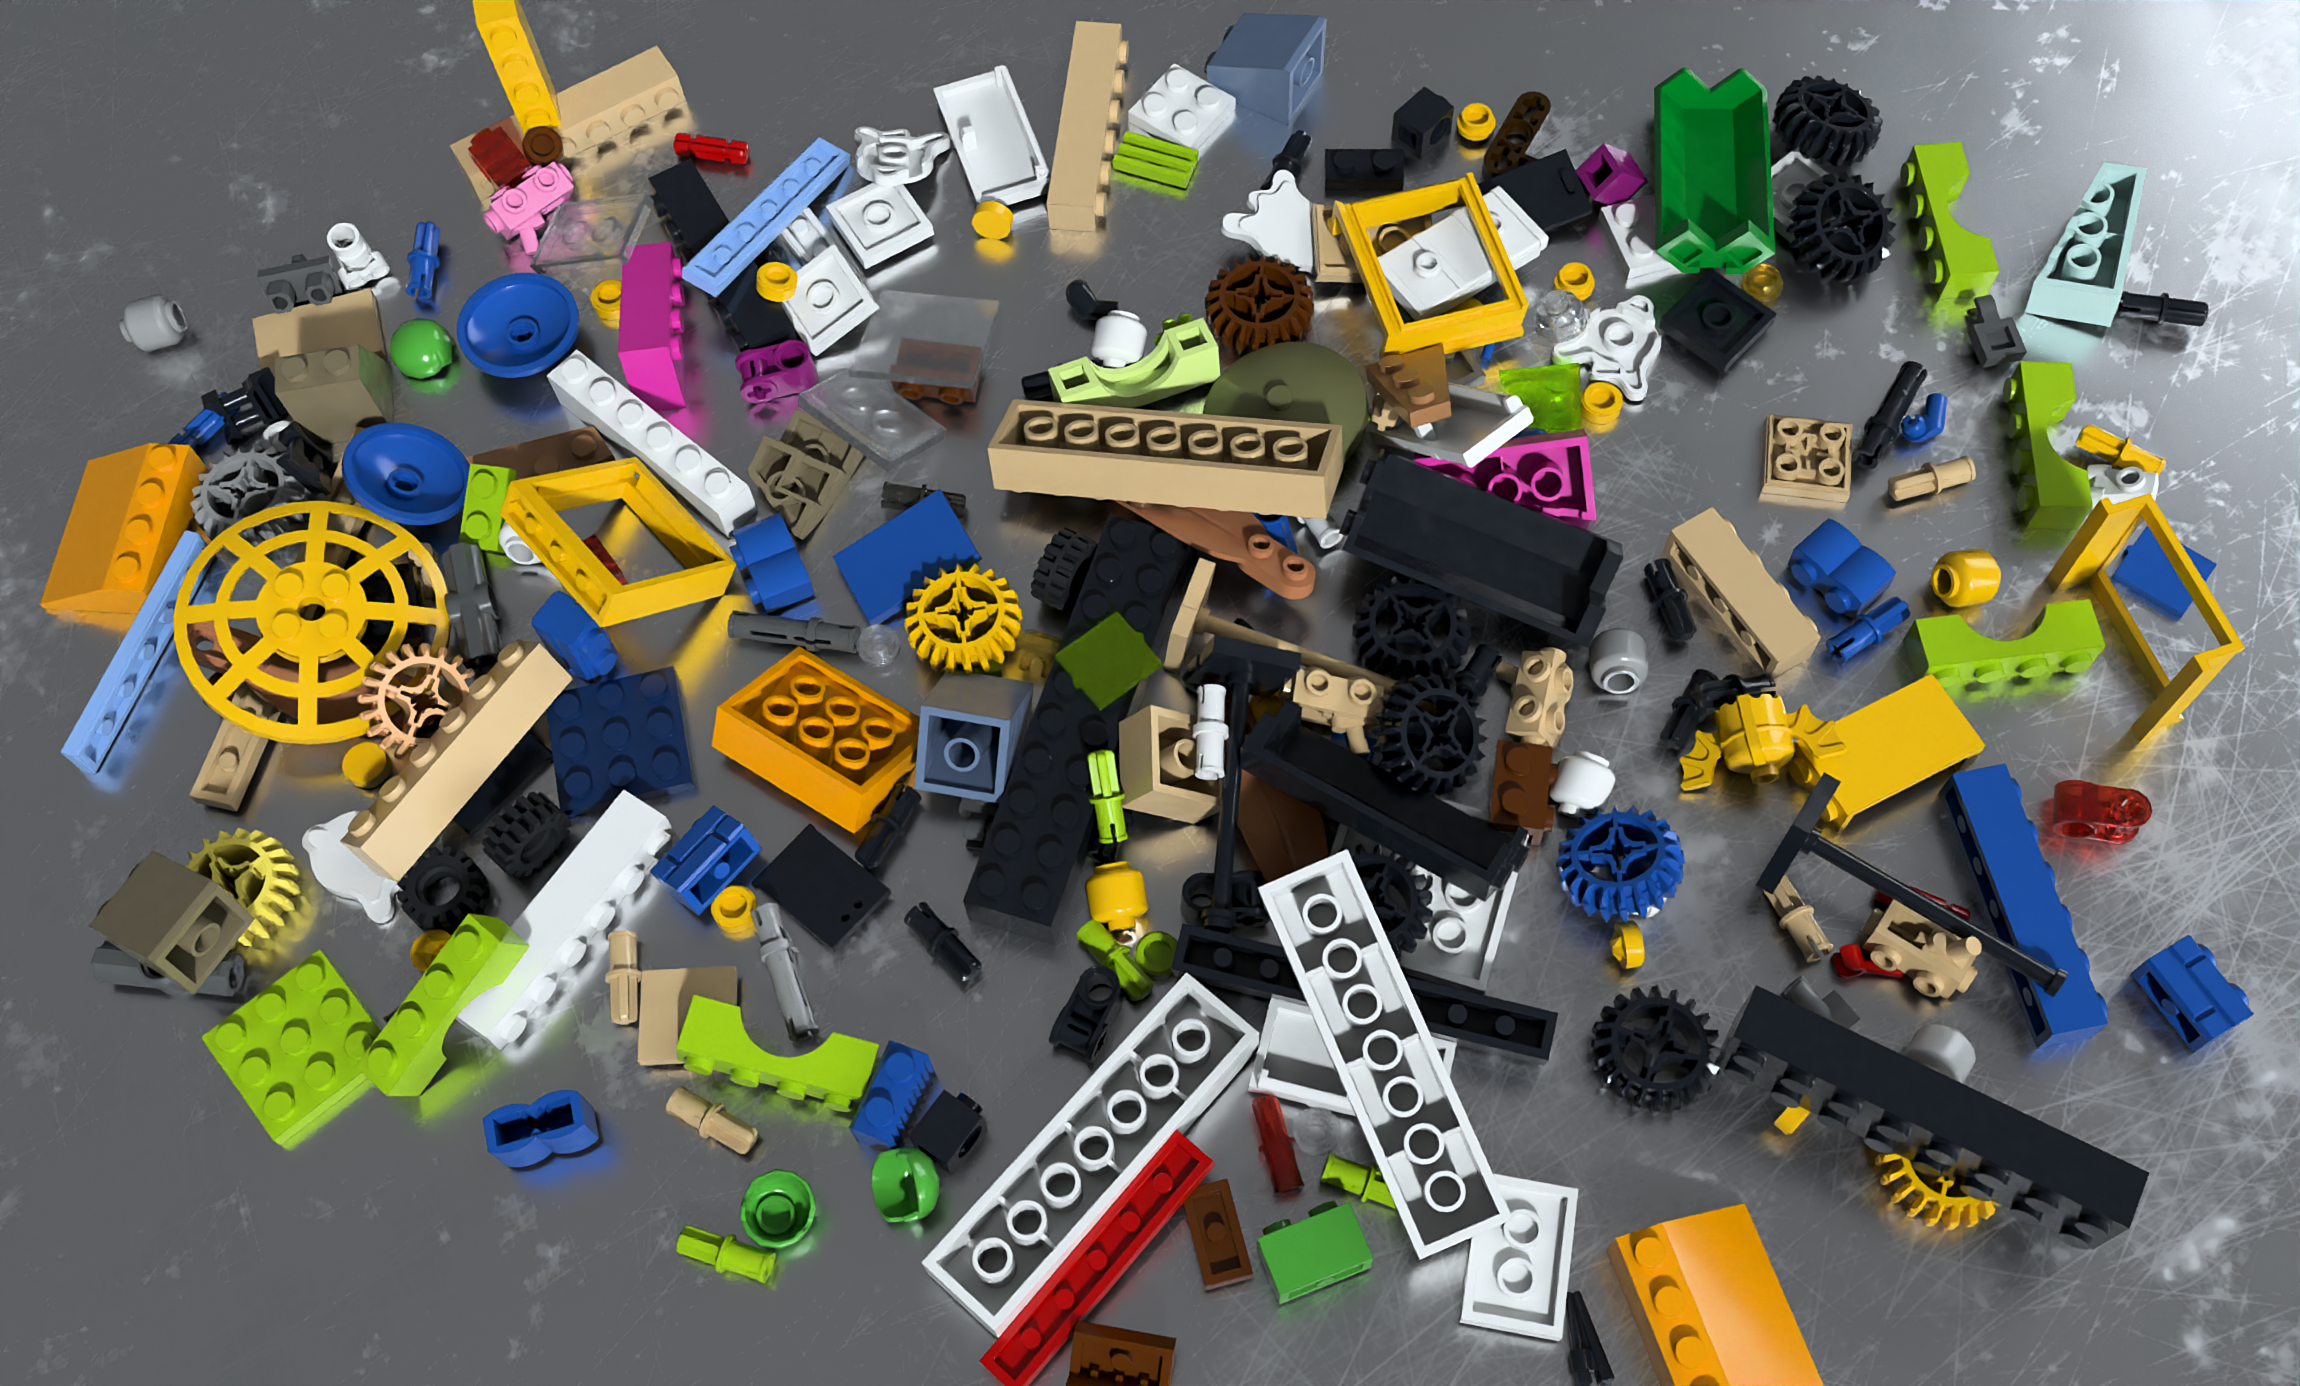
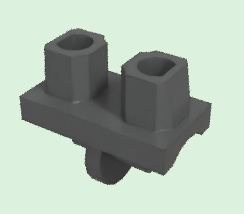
M303 254L292 256L291 264L258 270L257 278L273 311L277 314L290 312L295 304L310 302L316 306L331 303L333 296L344 294V285L336 275L330 256L307 260Z

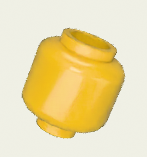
M1972 548L1951 551L1941 556L1935 564L1931 573V586L1942 602L1950 607L1984 604L1993 599L1997 593L2001 571L1992 555L1983 549Z
M1128 861L1110 863L1093 868L1094 875L1090 876L1085 882V892L1091 919L1100 923H1108L1109 931L1136 927L1135 918L1144 915L1149 909L1142 872L1138 869L1130 868Z

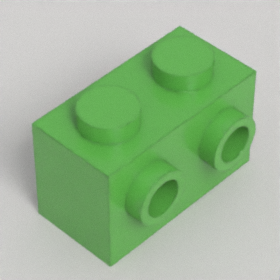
M1329 1201L1311 1209L1308 1212L1310 1218L1295 1224H1291L1290 1219H1284L1262 1230L1264 1236L1257 1238L1256 1249L1279 1305L1371 1268L1373 1256L1350 1202L1337 1206L1335 1201Z

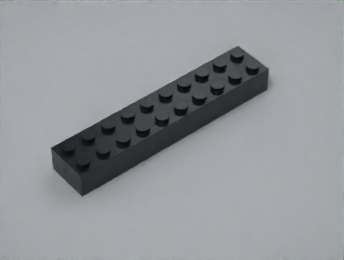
M1109 514L964 896L963 903L968 919L1054 946L1056 944L1098 826L1095 806L1089 803V797L1093 794L1087 756L1098 750H1111L1114 753L1116 769L1118 770L1120 765L1119 722L1135 714L1140 709L1192 563V546L1157 526Z

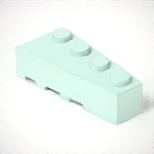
M2103 162L2085 193L2078 210L2071 217L2060 241L2053 248L2042 272L2038 274L2034 281L2025 313L2107 327L2111 326L2122 296L2147 168Z

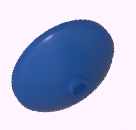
M537 273L505 275L488 282L467 300L457 321L458 343L469 362L487 374L504 378L533 375L554 365L570 350L576 340L580 327L579 309L570 291L562 283L549 276Z
M383 423L362 430L346 446L342 459V475L345 484L352 495L373 513L402 524L431 525L452 518L464 508L470 465L462 452L440 434L413 424Z

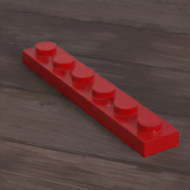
M1176 1129L979 1361L1005 1386H1029L1074 1333L1077 1320L1084 1321L1212 1170L1216 1165L1214 1161Z

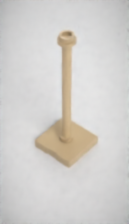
M1199 558L1170 632L1163 667L1164 670L1180 675L1195 633L1203 635L1205 631L1217 636L1301 653L1300 665L1326 670L1331 676L1345 679L1350 676L1367 678L1373 685L1383 686V694L1391 693V686L1401 682L1210 615L1211 610L1206 609L1205 606L1208 601L1216 563ZM1421 700L1416 704V706L1421 707L1420 711L1433 712L1436 707L1425 700Z

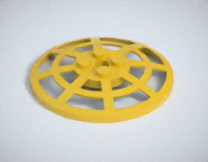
M329 501L293 502L267 508L243 518L221 532L201 551L188 569L178 591L173 615L174 642L181 666L194 690L212 710L231 724L256 736L278 742L307 745L339 742L366 734L369 728L377 725L374 718L361 721L359 716L335 723L317 725L318 698L346 693L362 686L361 681L364 677H372L378 680L379 677L372 672L370 666L374 662L387 666L384 654L389 650H392L394 653L398 652L405 638L408 623L436 626L434 639L430 647V657H434L435 652L441 646L448 650L452 626L444 599L448 591L443 575L431 554L415 536L396 522L385 519L368 509L347 503ZM310 513L308 530H297L280 534L261 542L255 547L239 536L246 530L272 519L293 514ZM329 513H335L367 520L389 530L397 537L376 549L371 544L355 536L327 530ZM307 542L305 562L295 563L281 569L265 556L269 552L283 546ZM326 542L349 547L365 557L347 570L324 562ZM223 546L240 558L224 577L215 603L188 606L190 594L198 575L208 561ZM409 550L416 554L430 577L436 597V609L409 605L404 582L395 566L391 563L392 560ZM249 567L266 580L258 594L257 600L230 601L237 582ZM380 569L391 586L395 604L368 602L360 582ZM310 604H318L325 608L324 615L314 621L303 619L300 616V612L305 606ZM256 618L263 638L243 655L232 639L228 619ZM368 620L394 621L387 641L374 656L360 642L367 629ZM214 621L219 645L227 660L232 664V667L213 686L205 678L193 657L187 636V624ZM275 652L285 659L299 663V681L296 683L275 678L259 670L258 667ZM347 654L360 667L357 671L342 678L318 683V665L320 663L333 661ZM419 668L416 675L405 686L416 687L420 679L424 677L427 669ZM394 676L389 682L398 687L402 685ZM245 679L269 692L298 698V725L280 723L258 717L237 707L227 698ZM426 689L416 697H410L411 704H414L425 693ZM390 699L385 702L386 712L391 721L403 713L402 708L396 703L391 702Z

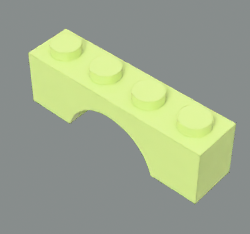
M1204 318L1164 330L1160 342L1149 355L1126 367L1103 368L1094 364L1086 356L1048 369L1053 402L1133 409L1214 382L1221 376L1218 345Z

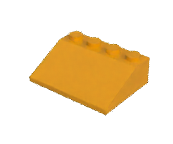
M147 443L88 460L39 605L45 609L127 614L139 613L184 531L192 532L195 513L192 511L190 503L195 498L191 489L201 485L198 474H208L210 470L190 445Z
M798 646L717 707L711 746L855 834L871 820L874 814L882 810L891 797L896 785L902 783L915 767L920 717Z
M1745 1203L1674 1219L1616 1237L1607 1248V1254L1660 1386H1824Z

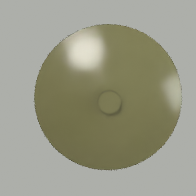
M1284 342L1257 349L1230 365L1210 389L1204 404L1203 414L1342 425L1344 464L1356 451L1366 432L1369 404L1359 373L1345 357L1318 344Z

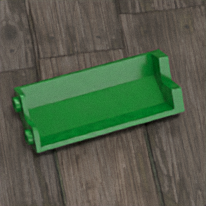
M1681 68L1654 87L1656 252L1682 273H1699L1700 268H1725V274H1743L1775 254L1767 89L1744 68L1737 69L1711 88L1688 68Z

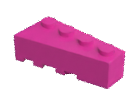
M671 241L623 247L618 355L630 392L655 412L686 408L683 351L684 320L681 307L685 306L683 286L680 282L685 281L682 278L684 263L682 257H675Z
M1584 428L1511 438L1471 468L1459 463L1443 459L1439 460L1414 452V462L1548 515L1579 517L1583 520L1597 521L1588 436Z

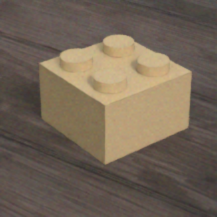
M1150 704L1119 722L1120 791L1125 792V798L1122 799L1123 808L1192 824L1220 811L1223 778L1203 780L1195 777L1197 740L1192 736V727L1194 724H1197V716Z

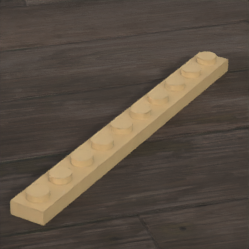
M356 426L350 440L366 428ZM342 455L331 480V493L327 496L324 495L322 501L347 503L367 509L352 495L345 484L342 475ZM329 513L327 530L358 537L365 520L344 514ZM303 542L294 564L305 562L307 542ZM326 542L324 562L344 569L352 549ZM310 604L301 610L300 616L305 620L314 621L324 615L325 608L318 604ZM244 681L237 688L231 701L243 710L276 722L281 713L280 710L259 697ZM223 719L189 797L199 804L237 811L269 739L251 734Z

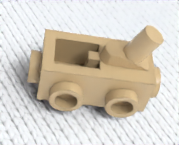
M1545 647L1540 651H1523L1519 668L1506 662H1501L1498 665L1496 677L1512 684V701L1505 732L1514 742L1551 746L1552 751L1556 750L1557 743L1562 739L1565 727V704L1571 698L1573 689V673L1565 663L1566 653L1552 647Z
M1306 667L1300 669L1280 688L1279 700H1289L1302 707L1301 720L1329 725L1335 733H1346L1351 752L1358 756H1364L1370 753L1365 733L1369 734V730L1379 722L1371 713L1376 711V709L1384 708L1380 697L1384 695V687L1373 685L1369 679L1364 677L1350 676L1345 679L1331 676L1326 670L1321 668Z
M1894 899L1884 912L1875 908L1861 932L1869 936L1862 948L1871 953L1870 958L1873 963L1887 971L1898 969L1914 979V987L1926 996L1938 997L1940 995L1948 999L1955 990L1964 993L1978 973V969L1972 966L1973 961L1982 949L1981 943L1976 937L1971 936L1961 939Z

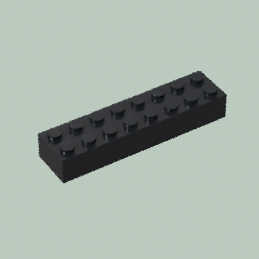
M1757 985L1736 1014L1714 1065L1724 1069V1074L1731 1080L1743 1085H1757L1769 1091L1771 1098L1776 1102L1790 1108H1798L1800 1106L1816 1114L1817 1120L1823 1125L1838 1131H1845L1847 1129L1865 1138L1864 1142L1870 1148L1884 1154H1893L1894 1152L1912 1161V1166L1917 1171L1935 1178L1943 1176L1961 1185L1960 1189L1966 1195L1980 1201L1992 1200L2008 1208L2009 1214L2015 1219L2030 1225L2041 1224L2059 1233L2058 1237L2061 1241L2078 1249L2086 1250L2090 1248L2094 1250L2130 1229L2149 1176V1172Z

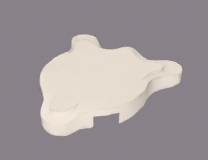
M864 126L854 131V141L859 146L855 154L857 173L883 188L908 184L925 178L933 169L935 157L950 148V136L944 132H933L920 137H912L906 129L882 132Z
M1279 170L1272 178L1270 189L1253 191L1249 194L1246 204L1253 214L1229 213L1225 215L1220 225L1221 232L1229 238L1249 243L1260 257L1263 254L1265 255L1267 262L1273 263L1280 257L1283 266L1294 264V267H1299L1298 271H1307L1315 275L1311 217L1314 203L1306 199L1298 191L1292 173L1287 170Z
M1637 295L1625 302L1617 303L1616 308L1600 311L1601 307H1598L1590 312L1583 321L1579 333L1574 338L1558 343L1553 347L1551 353L1553 363L1560 367L1583 363L1588 364L1591 367L1589 380L1592 383L1607 382L1617 385L1629 400H1642L1646 396L1648 389L1645 375L1653 366L1659 354L1662 336H1659L1655 328L1656 320L1653 316V303L1647 297Z
M366 810L348 812L325 824L314 825L309 828L303 836L302 846L309 853L311 868L316 879L329 892L342 898L354 899L360 902L367 916L375 923H384L392 918L394 913V894L400 889L397 882L378 876L340 842L347 834L348 826L353 818Z

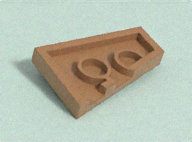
M1443 344L1402 356L1388 355L1381 358L1378 363L1365 366L1368 382L1411 428L1452 416Z
M594 425L465 457L469 465L471 463L517 470L515 480L615 461L613 453Z

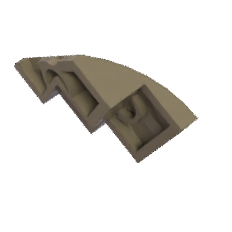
M796 408L780 441L764 435L750 463L747 474L756 486L763 491L771 506L781 514L792 534L803 540L822 520L841 494L858 467L870 441L861 435Z

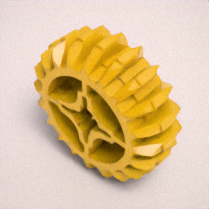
M957 563L954 573L947 574L945 570L940 568L937 580L925 576L923 581L925 590L913 589L912 597L914 602L906 603L905 609L908 617L904 622L905 630L909 634L908 641L910 647L917 650L918 658L923 663L930 661L931 668L936 673L946 666L947 672L954 673L961 668L964 669L965 674H973V668L981 666V669L988 674L990 669L989 661L994 660L1003 664L1005 660L1003 651L1014 652L1016 647L1014 638L1021 637L1022 628L1019 622L1023 619L1022 609L1018 606V595L1014 590H1010L1009 582L1005 577L997 579L996 573L991 568L981 575L980 568L975 563L968 572H963L962 566ZM970 598H976V599H980V600H983V601H982V602H980V601H974V600H972V599H970ZM965 609L968 620L964 621L965 630L962 631L960 620L963 619L962 611ZM952 638L956 640L958 643H951L944 641L942 639Z
M1894 1152L1893 1154L1882 1153L1875 1158L1874 1165L1889 1169V1172L1880 1178V1184L1886 1186L1894 1184L1897 1189L1890 1197L1891 1202L1898 1203L1902 1199L1909 1202L1910 1205L1906 1210L1907 1217H1914L1920 1211H1923L1926 1226H1934L1941 1217L1946 1230L1956 1228L1959 1225V1221L1965 1227H1972L1978 1223V1216L1988 1219L1995 1213L1994 1205L2000 1206V1204L1992 1200L1980 1201L1970 1196H1946L1947 1190L1954 1184L1953 1181L1943 1176L1935 1178L1923 1174L1924 1184L1914 1172L1912 1161Z

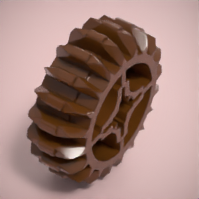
M1264 254L1259 261H1252L1247 255L1244 264L1240 265L1232 260L1229 265V271L1219 269L1217 280H1211L1208 286L1207 297H1205V309H1207L1206 322L1208 326L1212 327L1214 339L1222 338V344L1225 349L1236 345V351L1239 356L1245 350L1253 352L1262 347L1277 343L1300 342L1303 333L1308 332L1311 326V317L1314 315L1313 292L1311 286H1307L1305 274H1296L1294 264L1283 267L1280 257L1272 263L1267 262ZM1259 300H1262L1260 312L1257 313L1256 310L1258 308V302Z

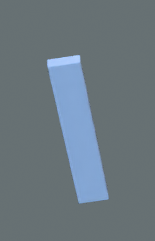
M817 137L682 268V278L712 296L717 297L850 165L851 154Z
M184 531L60 752L82 771L95 774L174 632L173 615L178 591L188 569L201 551L208 545L198 533ZM216 554L208 561L198 575L190 594L189 603Z

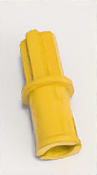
M2093 424L2084 426L2076 440L2078 447L2111 462L2110 465L2113 469L2117 466L2121 468L2138 467L2143 472L2158 473L2159 476L2166 464L2165 458H2160L2132 444L2131 438L2127 437L2123 440Z

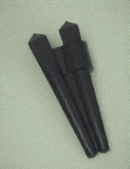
M1567 1292L1566 1308L1571 1344L1569 1354L1575 1386H1590L1593 1382L1591 1373H1595L1598 1385L1610 1386L1615 1377L1581 1292Z

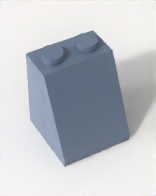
M1243 13L1236 25H1231L1227 29L1223 43L1217 52L1213 51L1207 58L1204 72L1207 74V82L1235 97L1236 104L1289 125L1324 72L1326 18L1310 15Z
M956 670L954 673L946 671L921 704L914 789L1000 804L1030 724L1034 683L978 673L965 674V671Z

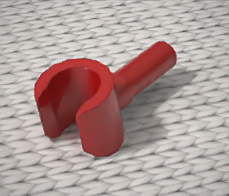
M1857 944L1844 945L1840 947V952L1833 953L1837 972L1843 978H1852L1864 973H1875L1899 978L1903 975V972L1898 969L1887 971L1875 965L1872 960H1864L1860 946Z

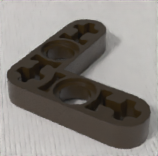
M1532 91L1522 94L1517 99L1484 155L1481 172L1485 181L1539 160L1529 156L1548 123L1551 103L1547 96L1540 92ZM1532 109H1535L1530 122H1527L1525 120L1526 112L1529 113ZM1517 133L1523 135L1527 140L1521 144H1514L1508 141L1506 137ZM1503 155L1508 157L1507 165H1503L1501 169L1495 168L1501 163ZM1579 178L1581 185L1585 191V194L1589 200L1590 193L1588 192L1585 185Z

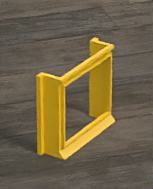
M1472 172L1466 173V176L1463 178L1344 204L1335 200L1332 217L1327 218V225L1331 236L1344 233L1384 334L1379 352L1380 359L1388 355L1402 356L1439 344H1443L1445 355L1523 336L1522 322L1529 303ZM1467 206L1506 300L1404 324L1366 228Z
M2150 493L2116 504H2112L2108 497L2099 500L2045 578L2053 594L2085 583L2090 584L2156 696V699L2131 726L2139 743L2148 740L2159 727L2183 720L2184 718L2181 713L2236 653L2242 652L2245 649ZM2143 519L2221 647L2193 655L2171 682L2105 572Z

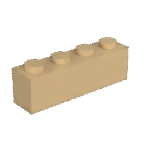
M1712 506L1670 530L1663 552L1762 674H1768L1774 679L1811 657L1821 638L1815 623L1807 615H1802L1790 600L1787 589L1781 583L1773 580L1764 569L1758 554L1744 545L1737 536L1733 524L1727 518H1722Z

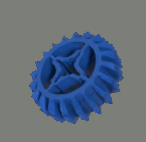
M1614 804L1611 813L1602 814L1596 808L1594 819L1588 820L1580 817L1578 829L1567 828L1566 841L1559 842V857L1557 858L1556 868L1558 875L1561 876L1559 880L1562 890L1565 891V894H1569L1570 901L1575 907L1583 905V909L1589 917L1600 911L1601 917L1604 918L1606 923L1613 914H1620L1625 923L1628 920L1629 914L1635 912L1645 919L1647 908L1650 906L1662 911L1663 898H1674L1676 885L1682 884L1685 859L1683 850H1681L1680 839L1676 835V831H1671L1666 819L1656 820L1652 810L1639 815V811L1634 804L1627 812H1620ZM1623 856V860H1621V869L1618 870L1617 866H1620L1619 857Z

